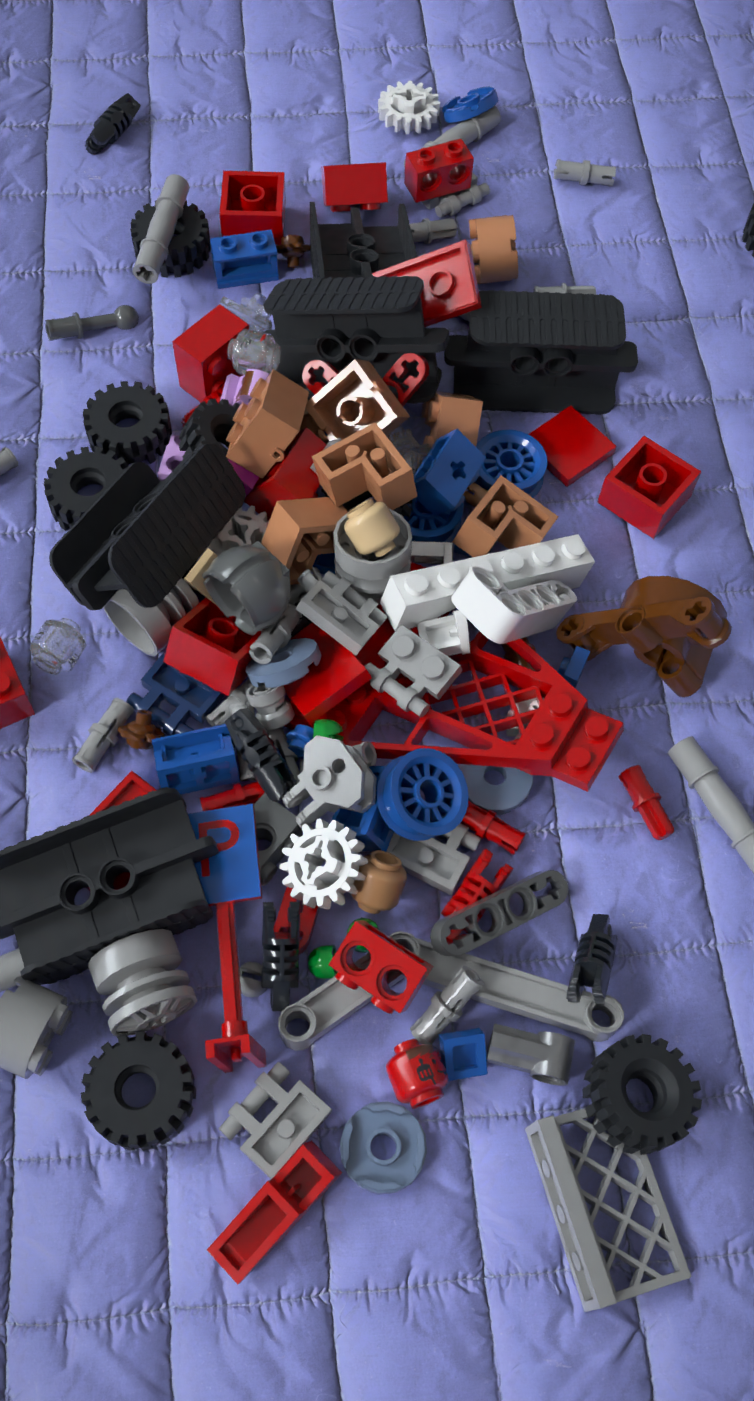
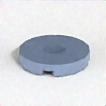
M292 639L286 646L277 650L268 664H260L252 659L247 664L246 673L253 686L259 687L261 683H264L266 688H276L304 677L309 672L308 666L312 662L315 666L319 664L321 652L313 639Z
M458 765L467 783L468 800L487 812L491 809L497 815L509 813L512 809L520 807L526 801L533 785V775L516 768ZM495 770L504 776L505 781L500 785H492L485 780L484 774Z
M388 1101L370 1103L352 1115L345 1124L340 1139L341 1162L348 1177L361 1189L378 1195L396 1193L411 1185L423 1168L427 1154L425 1132L418 1120L404 1106ZM386 1135L394 1141L396 1152L390 1159L380 1160L372 1154L371 1142L377 1136Z

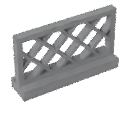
M585 1108L555 1117L553 1115L538 1119L526 1127L525 1131L584 1312H588L691 1278V1274L647 1154L641 1155L640 1150L633 1154L623 1152L624 1143L613 1147L615 1150L607 1168L587 1157L594 1137L610 1145L606 1142L610 1135L605 1132L597 1133L593 1126L599 1120L596 1115L588 1117ZM594 1117L592 1124L584 1119ZM573 1123L588 1132L580 1152L566 1144L560 1126ZM622 1153L635 1160L639 1174L635 1184L614 1173ZM571 1157L576 1160L574 1166ZM582 1165L603 1176L595 1197L580 1187L577 1177ZM610 1181L631 1193L623 1214L602 1202ZM643 1184L646 1189V1192L642 1190ZM638 1198L652 1206L655 1219L651 1230L630 1219ZM586 1202L591 1205L590 1210H588ZM598 1210L619 1222L611 1244L596 1234L593 1222ZM626 1227L647 1239L639 1261L618 1248ZM659 1231H661V1234H662V1237H663V1238H661L660 1236H658ZM654 1244L668 1251L675 1272L663 1276L647 1266ZM602 1249H604L605 1251H607V1254H606L605 1257H604V1255H603ZM615 1257L635 1268L629 1287L619 1291L615 1290L609 1272ZM643 1274H645L646 1276H648L649 1278L652 1279V1280H649V1281L640 1283Z

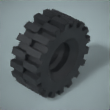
M187 200L183 206V214L177 220L174 234L178 235L173 236L169 243V253L160 271L161 277L168 278L169 273H174L175 278L181 277V272L186 271L188 275L194 273V266L200 269L204 266L203 260L207 261L209 259L211 245L208 220L205 218V213L202 210L198 211L197 205L192 203L188 206ZM149 203L143 206L144 212L138 210L135 213L136 219L131 220L130 230L136 259L140 251V243L146 238L150 221L156 210V207L151 206Z
M120 381L121 387L115 388L112 383L106 385L107 392L104 393L100 389L94 393L96 400L89 398L86 403L88 409L83 411V423L92 452L95 451V447L103 448L105 455L111 450L116 453L117 459L122 457L126 461L127 467L131 463L144 460L151 464L156 461V453L160 456L164 454L165 445L169 444L170 435H172V428L167 403L164 402V398L160 393L155 395L154 388L149 385L144 390L142 383L136 381L134 386H129L128 381ZM134 418L140 420L131 427L116 426L123 419Z
M215 398L209 399L207 404L205 401L200 403L179 435L181 440L179 449L180 451H186L182 456L183 459L188 454L195 453L204 444H215L226 456L230 446V442L226 441V438L236 423L232 419L240 404L234 403L233 406H230L229 401L226 399H221L218 404ZM218 442L224 444L226 447H228V449L224 448Z
M81 447L80 454L75 455L73 450L66 452L68 457L66 460L59 457L54 461L56 469L49 467L47 470L48 478H44V492L52 516L56 522H59L63 530L66 531L69 527L71 528L127 468L126 461L122 457L117 459L115 452L109 450L107 455H105L101 447H95L94 452H89L88 447ZM97 484L103 486L100 492L91 496L77 494L81 488L87 485Z
M145 1031L135 1032L136 1037L129 1038L126 1033L117 1036L118 1043L111 1046L107 1042L101 1047L104 1053L99 1058L93 1055L88 1063L92 1069L89 1074L84 1073L82 1079L85 1092H81V1102L86 1106L87 1110L84 1113L88 1121L95 1127L94 1129L115 1146L119 1145L126 1150L134 1151V1148H141L143 1151L153 1149L152 1145L160 1142L161 1145L169 1142V1136L175 1131L179 1134L185 1127L183 1121L186 1116H191L194 1109L192 1107V1100L196 1099V1088L193 1081L195 1078L184 1054L180 1052L173 1042L170 1041L168 1043L165 1041L163 1036L154 1033L153 1037L147 1036ZM137 1073L151 1076L156 1085L153 1099L143 1107H131L125 1103L122 1097V1088L125 1081Z
M642 1034L636 1039L634 1035L627 1036L598 1055L591 1062L593 1067L586 1071L584 1080L589 1081L590 1084L583 1088V1098H591L592 1104L585 1107L587 1116L596 1115L599 1120L593 1126L598 1134L607 1131L610 1136L606 1142L613 1147L624 1143L623 1152L633 1154L639 1150L641 1155L651 1154L655 1151L658 1152L685 1138L689 1134L687 1130L694 1127L698 1121V1117L692 1113L701 1109L702 1100L694 1098L693 1094L700 1091L701 1087L699 1080L691 1082L689 1074L695 1070L691 1063L684 1066L681 1064L679 1059L684 1054L678 1048L670 1052L667 1051L668 1041L662 1038L651 1043V1035ZM639 1079L648 1086L653 1096V1107L650 1111L641 1112L632 1105L626 1092V1085L629 1080Z

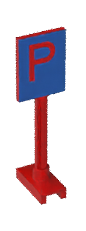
M247 804L189 813L188 816L196 839L212 836L219 850V853L215 856L194 864L209 907L216 906L225 1019V1022L221 1024L222 1038L205 1040L206 1059L224 1073L233 1072V1062H241L242 1057L249 1059L258 1068L267 1067L265 1049L248 1034L247 1021L243 1020L234 908L237 902L262 899L254 805Z

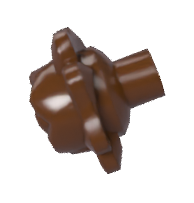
M290 234L281 238V245H277L276 249L278 254L287 258L288 268H299V258L304 255V252L310 251L311 245L304 244L302 236Z
M137 710L135 721L118 727V732L121 733L120 735L123 738H126V744L130 745L131 748L148 750L153 746L151 739L165 737L162 729L151 723V711Z

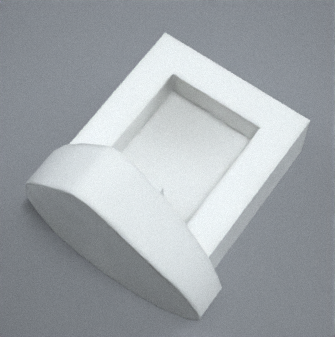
M412 541L410 560L413 563L430 564L453 562L454 545L452 542Z
M459 610L453 611V615L417 623L419 637L445 655L470 653L467 618Z

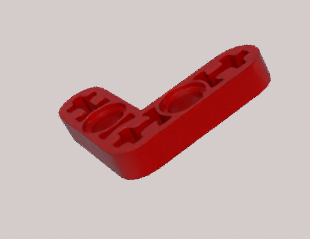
M407 353L402 355L382 378L387 386L396 388L399 395L398 401L402 406L407 403L429 375V365L427 360L420 354ZM313 360L305 365L302 378L306 387L315 395L326 384L314 382L316 375L313 373L314 369H324L325 371L322 376L328 382L340 372L326 361ZM407 362H418L419 364L416 369L419 375L417 377L410 375L403 382L409 386L407 390L401 383L393 380L395 375L397 378L402 379L407 374L408 368L405 366Z

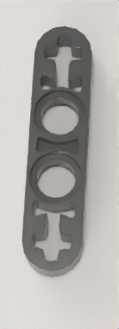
M558 871L536 872L437 921L431 929V944L440 955H463L559 906L565 901L568 894L567 881ZM550 882L552 889L548 891V895L536 897L533 892L545 888L547 883ZM514 893L520 895L524 904L523 910L518 916L512 913L509 906L510 898ZM482 909H486L492 918V925L487 932L482 931L477 923V915ZM466 929L468 934H461L455 937L453 944L447 943L446 937L450 935V930Z

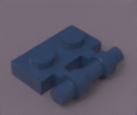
M163 653L141 679L142 686L149 690L147 695L143 698L133 692L126 702L133 707L136 713L137 710L151 711V721L163 727V732L168 736L194 731L193 728L185 724L191 716L203 724L206 720L205 717L212 713L225 694L213 690L210 686L164 663L165 653ZM163 700L176 707L171 715L158 707Z

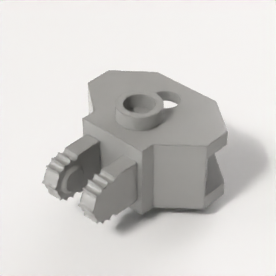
M316 735L304 747L303 772L297 776L300 782L282 798L283 803L288 809L298 806L309 796L312 797L314 801L295 817L296 822L302 828L303 824L311 825L327 811L335 813L342 808L359 813L366 812L376 802L377 778L354 747L345 745L337 739Z

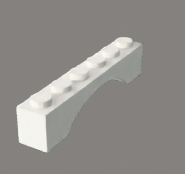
M579 534L392 575L387 583L380 604L388 616L387 618L394 631L401 624L409 629L417 627L419 622L436 619L455 609L456 606L453 604L451 596L474 566L482 567L491 572L509 590L550 580L560 581L570 589L580 587L595 561Z

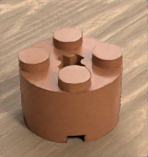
M502 215L470 219V239H476L471 241L470 247L473 263H478V265H474L477 284L517 279L518 253L515 243L516 229L514 216Z

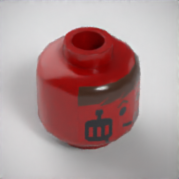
M410 1039L395 1046L394 1051L396 1055L387 1062L386 1072L397 1100L401 1103H410L412 1109L442 1098L444 1096L442 1089L446 1087L449 1078L436 1046L432 1044L419 1045L417 1039Z

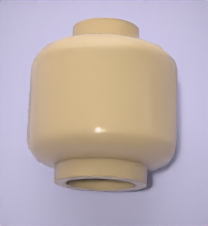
M371 498L357 505L346 514L348 520L344 525V530L360 554L369 555L374 553L378 558L396 547L393 540L399 535L400 527L384 502L374 503Z

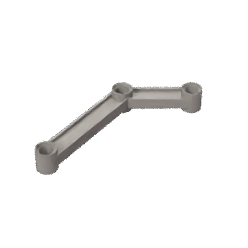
M399 931L389 936L434 966L424 981V985L444 990L463 966H467L474 970L481 977L482 982H484V985L470 998L471 1000L584 1035L586 1038L596 1042L608 1040L621 1027L624 1020V1011L621 1004L609 995H606L604 1004H596L593 994L583 991L579 1003L568 1002V999H566L567 985L466 953L459 956L440 955L435 951L431 942L415 938L408 932ZM370 953L361 957L354 964L360 969H366L371 962ZM392 969L387 978L389 987H392L403 978L406 979V976L400 970ZM334 976L297 1003L287 1006L281 1012L278 1019V1027L282 1042L288 1048L295 1051L309 1048L318 1038L371 1002L370 1000L373 995L360 986L357 990H353ZM601 1010L609 1016L610 1027L597 1025L593 1021L592 1011ZM299 1018L306 1020L310 1027L304 1035L293 1036L287 1032L286 1028L292 1020Z

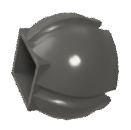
M259 541L255 542L252 546L232 547L223 551L212 561L207 571L202 574L204 579L207 578L203 583L219 609L227 618L235 616V625L249 635H254L261 630L271 627L281 618L287 608L291 592L290 570Z

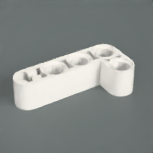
M474 566L451 596V600L456 608L484 636L495 643L504 644L555 628L577 601V597L567 585L557 580L509 590L491 572L482 567Z

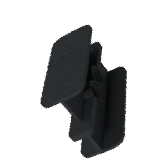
M310 202V256L313 279L373 276L372 273L418 257L405 204H399L398 226L363 227L359 208H351V223L318 224L315 202Z
M417 276L286 279L278 283L266 299L264 310L266 313L273 315L275 330L262 331L260 336H258L259 338L255 341V348L257 353H272L276 371L309 391L308 401L314 394L304 384L302 373L305 365L310 361H326L341 372L354 359L369 361L381 378H383L402 355L407 353L420 354L428 362L429 375L407 401V403L417 404L428 402L432 399L439 387L442 370L437 367L436 353L446 349L449 342V331L446 328H424L421 302L424 281ZM265 334L266 338L260 342L262 336ZM330 338L335 339L339 344L333 342ZM362 338H366L372 343H367ZM407 362L405 365L408 368L407 374L402 379L397 378L395 375L393 380L401 383L407 390L409 386L403 382L410 375L416 377L419 375L416 369L419 363ZM314 369L313 373L316 375L315 383L323 382L326 385L329 383L322 376L325 371L324 369ZM388 386L398 400L399 395L396 388Z
M482 290L479 291L482 308L470 312L468 335H449V342L444 350V361L447 365L454 366V393L469 395L483 401L482 411L560 413L571 405L580 414H607L615 406V387L619 373L633 372L638 364L637 346L633 342L625 341L624 306L613 295Z
M204 444L195 453L188 454L170 475L162 481L158 479L147 464L143 462L133 463L124 470L116 481L111 484L55 544L49 555L50 566L76 601L86 606L89 610L102 609L119 589H126L138 605L144 608L155 607L163 601L165 596L168 595L170 590L210 545L232 516L241 508L246 496L244 484L222 450L215 444Z
M165 787L160 790H153L146 795H140L133 800H127L120 805H114L107 810H101L94 815L83 817L81 820L70 822L68 825L57 827L55 830L44 832L42 835L31 837L29 840L21 841L14 846H8L0 851V939L15 934L24 968L20 971L22 979L32 981L38 985L53 984L89 969L88 963L95 954L120 939L156 929L169 930L173 935H178L185 930H191L200 924L207 923L214 916L212 909L207 903L194 864L215 856L219 853V850L212 836L196 839L186 810L187 805L177 789ZM123 872H130L129 883L124 888L115 890L113 886L115 878ZM89 887L90 896L88 900L81 905H75L74 899L77 892L82 888Z

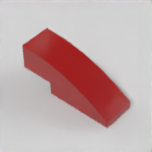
M312 1140L302 1144L279 1172L262 1186L209 1246L207 1251L237 1285L240 1284L342 1174V1171Z

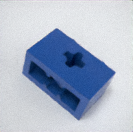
M458 429L438 438L414 474L417 492L416 499L434 516L448 510L450 512L455 511L465 500L463 494L467 487L473 484L479 477L481 472L478 469L486 456Z

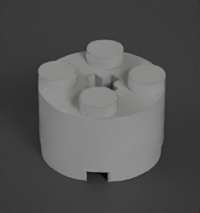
M18 976L13 980L18 986L17 990L12 992L6 989L0 998V1068L28 1079L33 1073L39 1076L44 1073L53 1054L52 1051L48 1050V1046L55 1033L58 1035L64 1033L73 1012L68 1010L67 997Z

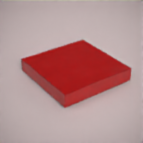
M571 405L529 433L530 436L543 446L547 455V469L566 487L612 456L617 447Z

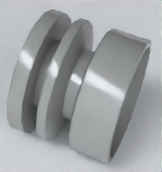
M391 509L389 510L400 527V533L393 540L396 547L381 557L377 558L374 553L362 555L356 550L344 530V525L348 520L346 514L337 522L333 532L335 575L340 579L342 577L346 578L352 583L351 588L367 600L369 597L372 598L378 605H381L380 601L390 576L410 572L412 534L410 525L402 515Z
M181 578L168 595L165 596L163 601L155 607L144 608L135 602L126 589H119L103 609L114 626L129 642L145 654L156 656L168 645L172 626L197 606L199 600L190 586Z
M156 929L130 935L101 949L88 963L97 992L100 995L109 996L104 1001L102 1008L107 1016H111L108 1020V1025L113 1036H120L125 1033L128 1036L135 1035V1032L149 1031L163 1026L186 1013L197 1002L193 988L187 986L190 982L187 972L175 970L182 962V958L171 931Z

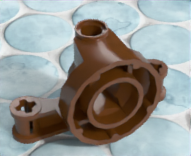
M647 576L634 581L626 590L619 609L570 615L560 623L556 636L563 644H569L573 650H575L576 646L589 650L590 654L587 661L592 660L613 645L629 644L634 649L637 658L643 663L656 668L658 676L677 696L688 697L700 689L713 648L720 646L729 638L732 626L727 620V612L721 601L707 589L688 580L671 576Z

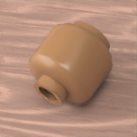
M376 850L369 855L363 856L368 859V863L359 866V872L364 874L366 878L365 880L354 881L353 885L358 893L356 895L351 894L353 899L358 902L359 908L371 914H378L381 911L391 910L396 907L407 881V872L401 865V860L389 852Z

